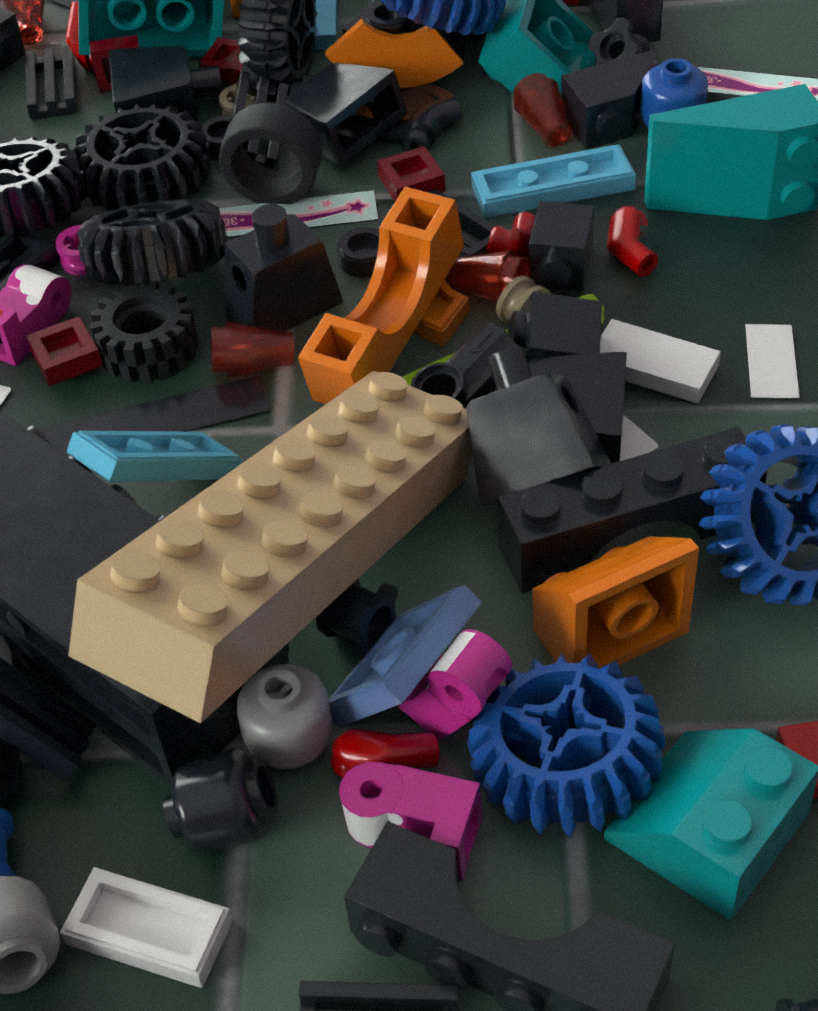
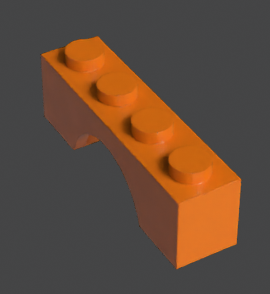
M409 187L403 188L379 227V246L375 268L362 299L355 309L343 318L325 313L298 356L313 401L327 404L372 371L390 373L464 247L455 199Z

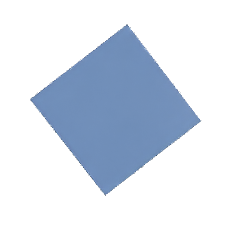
M466 585L462 587L457 586L398 615L329 698L332 720L339 727L402 704L482 602Z

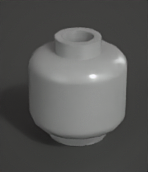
M291 663L268 666L251 676L243 684L237 697V717L243 741L249 753L255 759H261L266 766L279 770L300 768L313 762L326 750L333 733L328 692L319 676L308 668Z
M0 876V993L15 994L27 990L36 984L54 964L60 949V937L47 898L34 882L19 876Z

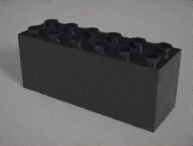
M2 412L0 414V634L6 637L22 670L50 692L96 722V729L172 788L173 777L180 766L220 753L241 733L237 717V697L243 685L203 722L199 723L68 656L77 579L166 516L159 514L154 517L138 506L134 498L122 486L118 484L109 486L93 475L92 471L70 455H64L51 446L48 439L36 427L29 425L25 428ZM288 643L259 670L275 664L290 663Z

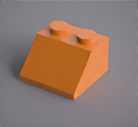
M648 536L626 547H615L607 551L601 558L568 573L561 572L551 576L543 584L532 589L533 631L555 662L561 651L570 663H580L591 653L593 659L597 662L598 669L617 661L619 666L689 633L699 547L691 538Z

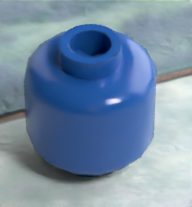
M680 58L668 59L662 64L651 68L643 77L640 113L641 120L646 127L649 128V115L706 104L708 97V79L706 75L687 60Z

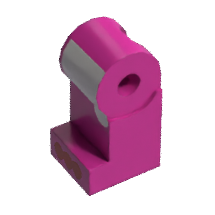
M29 264L21 265L12 272L6 286L0 291V338L3 344H0L1 361L17 366L31 352L26 335L56 325L68 310L72 296L71 284L68 279Z
M463 630L445 654L439 656L405 701L397 706L426 732L434 733L438 742H440L481 712L487 698L513 668L512 660L506 650L490 636L478 630Z
M382 762L362 763L356 765L345 774L340 782L339 796L348 832L357 843L372 848L386 822L389 821L455 849L458 880L463 881L483 820L480 783Z

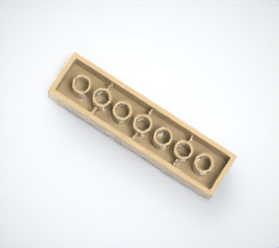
M372 371L77 579L68 656L199 723L203 722L466 480L473 454L467 409L463 408L462 404L452 397L431 395L407 385V381L399 375L389 372Z

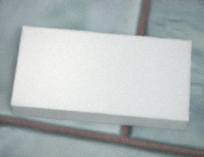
M611 319L600 337V353L627 352L626 382L697 404L719 367L721 353L719 350Z
M94 867L65 921L60 935L65 945L203 989L233 919L230 909Z

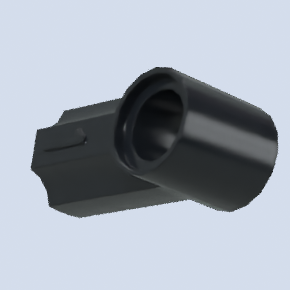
M490 322L487 326L482 325L446 362L433 363L418 371L412 379L411 386L431 395L452 397L459 401L463 408L467 409L468 402L489 394L490 389L496 388L487 358L497 352L519 346L509 337L504 329Z

